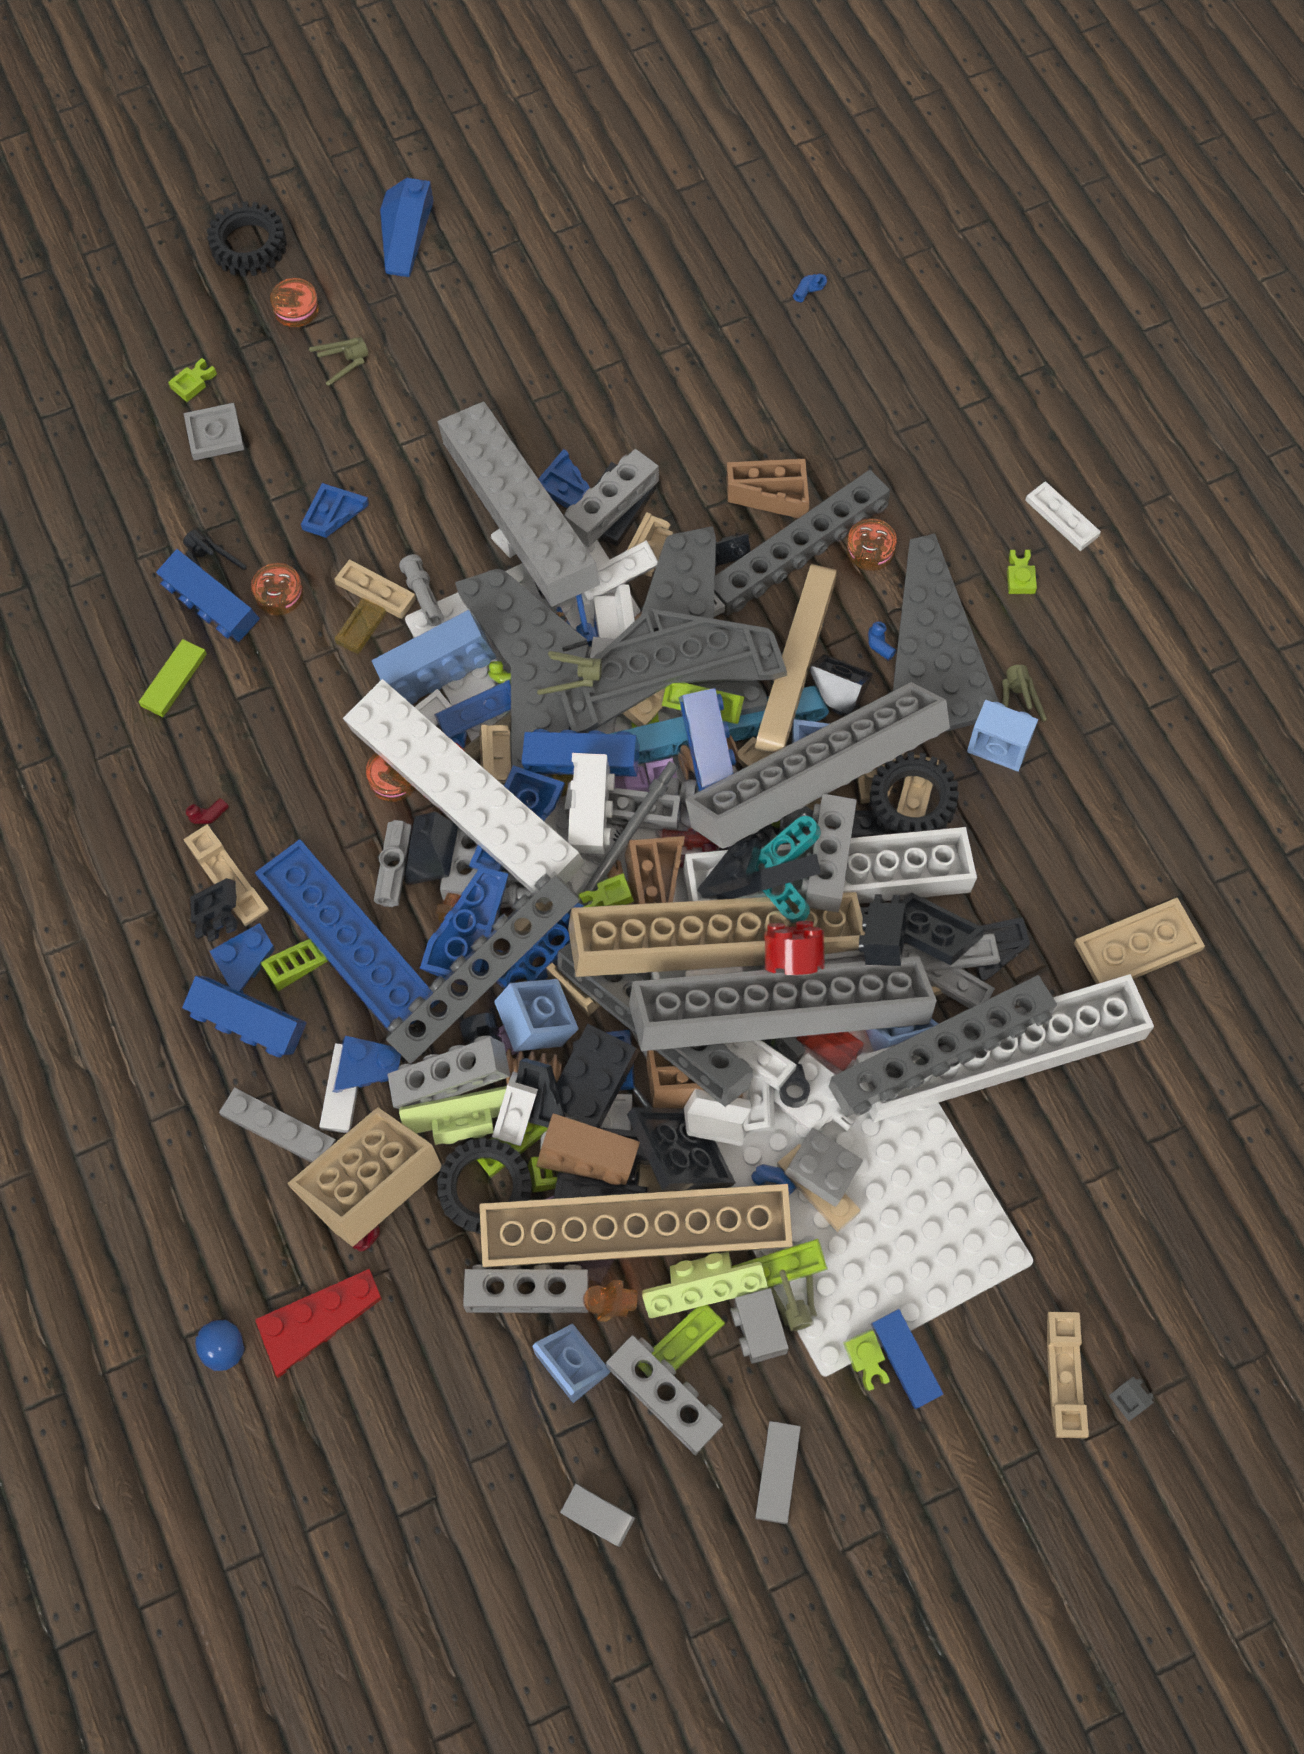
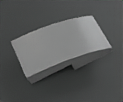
M576 1483L560 1512L618 1547L621 1546L635 1517L614 1504L605 1501Z

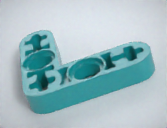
M802 816L796 819L761 849L754 872L759 871L758 866L761 863L765 865V868H769L797 859L819 839L821 828L818 823L809 816ZM804 826H807L811 831L809 835L804 834L802 830ZM793 835H794V836L796 837V839L800 842L798 845H797L796 842L791 838ZM783 843H790V852L785 856H779L777 854L778 847ZM791 882L785 884V890L780 895H773L772 888L763 890L781 914L791 923L796 924L798 921H805L809 916L810 906ZM789 898L798 906L800 911L797 914L792 912V908L785 902Z

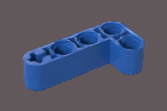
M577 903L573 908H580L584 906L580 903ZM571 909L507 970L496 983L505 989L510 983H515L516 980L521 978L526 979L527 982L546 980L548 977L546 968L551 963L555 966L558 964V951L570 943L567 930ZM554 937H565L562 944L557 946L551 944ZM536 958H546V961L542 966H532V963ZM484 960V967L487 970L489 968V964L486 960Z

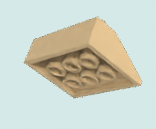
M377 1107L288 1182V1185L334 1233L353 1247L439 1172L442 1165L431 1143Z

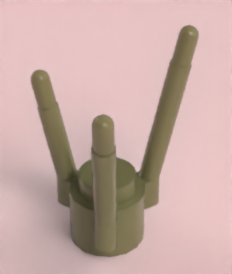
M362 337L309 348L310 352L322 351L317 353L318 357L344 352L347 360H353L351 364L326 382L327 386L339 380L356 366L364 364L363 358L368 356V350Z
M549 651L548 655L552 660L578 664V677H583V680L539 689L537 694H549L583 686L593 687V681L601 680L602 659L583 658Z
M1025 665L1009 667L1006 671L1007 679L1002 681L1004 689L1002 704L1008 708L1009 692L1012 689L1014 693H1023L1027 708L1032 709L1031 695L1041 720L1045 722L1047 718L1033 686L1032 678L1029 677L1028 668Z
M783 1269L780 1270L782 1284L789 1301L786 1308L774 1287L771 1288L775 1304L782 1315L784 1325L789 1326L790 1331H798L814 1324L812 1318L817 1316L814 1306L813 1274L806 1276V1305L804 1300H795L786 1272Z

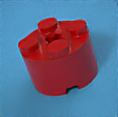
M798 921L796 926L786 927L783 923H770L767 925V931L764 933L765 969L767 971L776 973V968L784 969L785 975H805L818 972V966L822 970L825 968L824 931L819 927H814V922Z

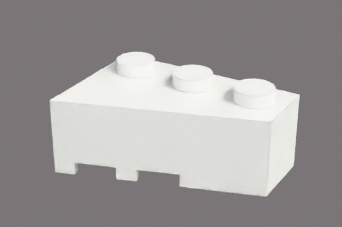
M572 753L574 777L571 780L572 802L569 812L568 843L579 853L604 854L605 845H610L611 828H606L607 818H612L613 801H608L609 791H614L615 774H610L606 754Z

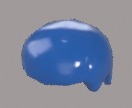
M214 1320L204 1325L198 1331L195 1341L196 1352L201 1362L214 1371L228 1370L238 1364L245 1350L240 1331L236 1325L227 1320Z

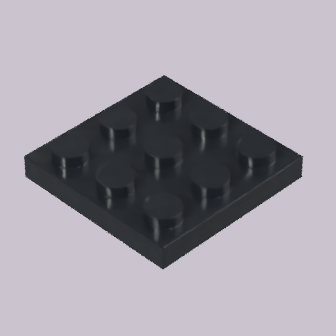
M633 1107L626 1114L662 1191L731 1188L736 1183L716 1142L687 1134L684 1108Z

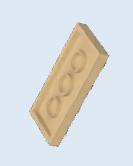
M1178 898L1077 938L1074 942L1096 984L1129 974L1135 979L1200 952L1205 947Z

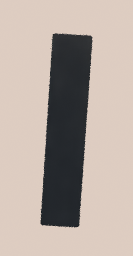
M817 854L756 871L749 886L718 894L716 899H735L818 875L821 871Z

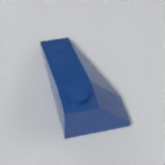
M405 178L386 191L380 209L386 274L410 277L434 202L430 181Z
M513 765L504 787L539 818L545 821L555 809L565 783ZM479 845L469 864L470 868L479 870L481 866L501 871L503 868Z
M482 866L479 868L462 892L460 899L452 910L447 913L444 918L445 920L438 930L428 940L420 966L421 970L438 977L441 975L445 978L452 971L449 967L459 956L463 955L466 958L473 951L471 945L481 935L487 937L494 931L491 926L499 916L509 877L508 873ZM477 959L473 962L472 966L476 971L484 972V959ZM462 979L453 981V983L468 986Z

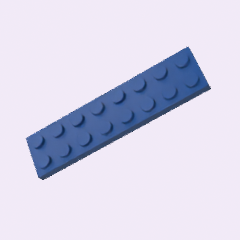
M300 839L255 872L260 882L385 1028L398 1016L403 1019L410 1012L408 1006L418 996L424 998L431 992L426 983ZM439 1000L433 1001L430 1004L431 1008L440 1003Z

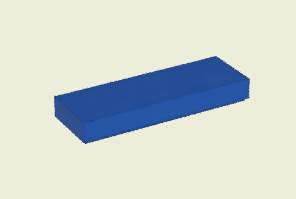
M507 680L435 713L434 716L441 731L450 738L511 710V683Z
M900 1309L870 1323L914 1409L943 1395Z

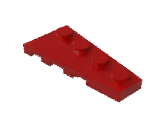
M370 1269L255 1319L274 1372L278 1378L285 1374L287 1369L295 1363L302 1361L310 1355V1352L321 1343L327 1342L336 1335L335 1333L346 1324L353 1322L382 1299Z

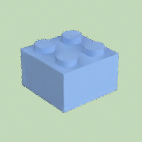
M985 700L974 725L967 753L1019 772L1031 743L1038 719L1026 712H1017L1009 709L1002 703Z
M558 979L510 983L494 1001L514 1052L561 1047L579 1029Z

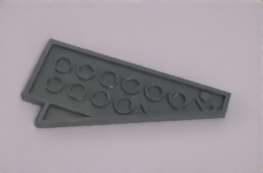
M935 534L910 539L893 691L912 682L946 699L950 729L946 731L974 725L985 700L991 702L999 701Z

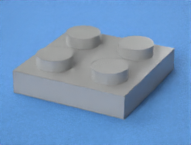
M234 403L184 413L193 460L244 450Z
M812 1127L784 1174L836 1207L863 1160Z

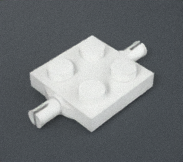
M806 1053L799 1061V1064H802L805 1079L810 1085L808 1101L799 1108L788 1107L780 1099V1089H776L774 1091V1104L809 1132L812 1127L820 1132L825 1125L833 1120L848 1131L855 1121L849 1117L846 1118L829 1089L831 1078L835 1074ZM791 1085L786 1089L787 1094L793 1098H798L803 1094V1090L797 1085Z

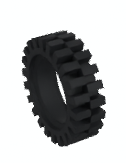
M245 201L242 208H239L238 204L234 203L232 204V211L225 207L223 208L224 216L219 212L215 215L216 221L211 220V228L208 227L207 238L213 258L218 266H222L224 271L227 272L230 269L231 274L236 275L239 270L241 276H247V271L250 270L251 275L255 276L257 275L256 269L260 268L261 272L265 273L267 272V264L274 268L276 266L275 260L278 262L282 260L281 254L286 252L287 240L279 215H276V211L273 209L269 210L265 204L260 208L258 202H253L252 207H249L248 201ZM242 226H260L269 233L265 245L255 251L239 253L225 245L228 235L233 230Z
M908 752L906 759H903L901 754L895 758V762H886L885 767L881 765L877 769V775L874 774L872 779L870 807H872L871 813L873 818L877 817V824L880 827L885 825V832L891 834L892 831H895L896 834L947 828V823H951L956 812L959 791H957V780L953 781V772H946L947 765L944 762L937 765L938 758L934 756L928 761L925 760V753H920L919 758H914V752ZM904 777H921L930 781L936 787L940 802L931 813L925 816H905L897 812L889 802L888 791L890 787Z
M479 1138V1140L475 1141L472 1139L466 1141V1144L456 1147L455 1151L452 1154L449 1153L446 1157L444 1165L442 1164L440 1168V1175L437 1180L438 1197L448 1217L455 1224L464 1228V1230L476 1232L477 1234H481L480 1214L464 1207L457 1195V1180L467 1164L481 1158H491L499 1161L509 1170L513 1180V1190L508 1202L530 1201L532 1182L525 1160L511 1145L493 1138L492 1140Z

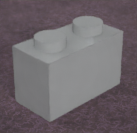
M771 1288L736 1297L735 1307L730 1308L735 1327L741 1326L744 1336L739 1338L743 1356H749L751 1364L787 1354L788 1345Z

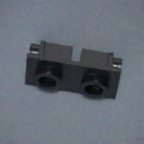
M736 532L735 535L722 538L721 541L716 542L715 567L739 560L751 551L748 533L740 534Z

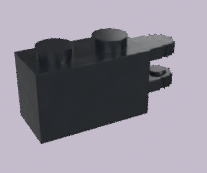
M875 894L874 902H870L868 914L863 915L862 929L865 935H860L859 952L864 953L865 965L901 966L907 929L905 903H901L900 895H893L891 903H884L882 894Z

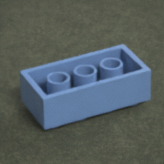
M467 610L373 659L372 662L380 680L383 679L412 705L419 698L433 693L436 689L440 690L442 686L464 678L467 673L487 666L490 661L497 657L485 632L470 610Z

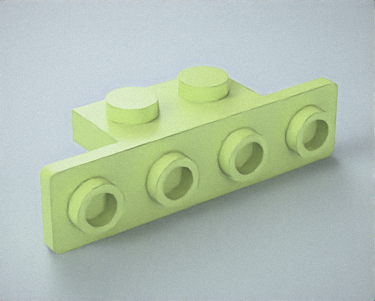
M507 1086L400 1107L401 1123L415 1133L432 1130L435 1145L442 1143L453 1144L458 1140L467 1138H482L494 1132L492 1118L499 1115Z
M729 1252L713 1253L704 1258L692 1261L684 1260L670 1266L671 1283L645 1289L642 1291V1297L649 1318H655L768 1289L761 1262L732 1268Z

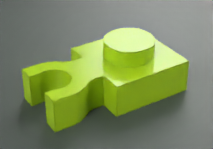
M201 358L193 370L186 367L168 383L174 392L188 402L206 387L204 381L210 380L217 375L216 370L213 366L204 370L207 368V364Z
M1010 550L1009 562L1012 566H1008L1007 569L1008 594H1035L1037 589L1035 566H1028L1031 557L1030 550H1025L1023 559L1016 557L1015 550Z
M624 873L597 883L599 890L585 891L579 894L583 904L592 901L590 905L584 907L627 905L634 902Z
M870 1329L843 1341L854 1371L859 1372L863 1370V1384L866 1390L874 1389L871 1378L875 1374L880 1376L883 1384L890 1382L887 1373L878 1365L885 1358L873 1330Z

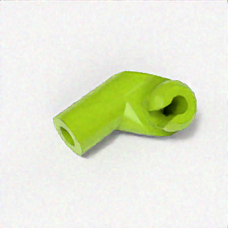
M501 661L489 663L490 670L488 675L491 679L499 684L507 680L511 683V672L509 673L503 669Z

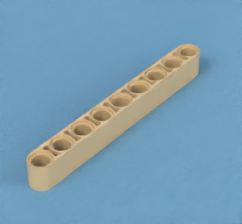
M814 564L810 565L782 655L787 669V676L774 680L759 728L755 749L775 753L786 747L835 585L836 569Z

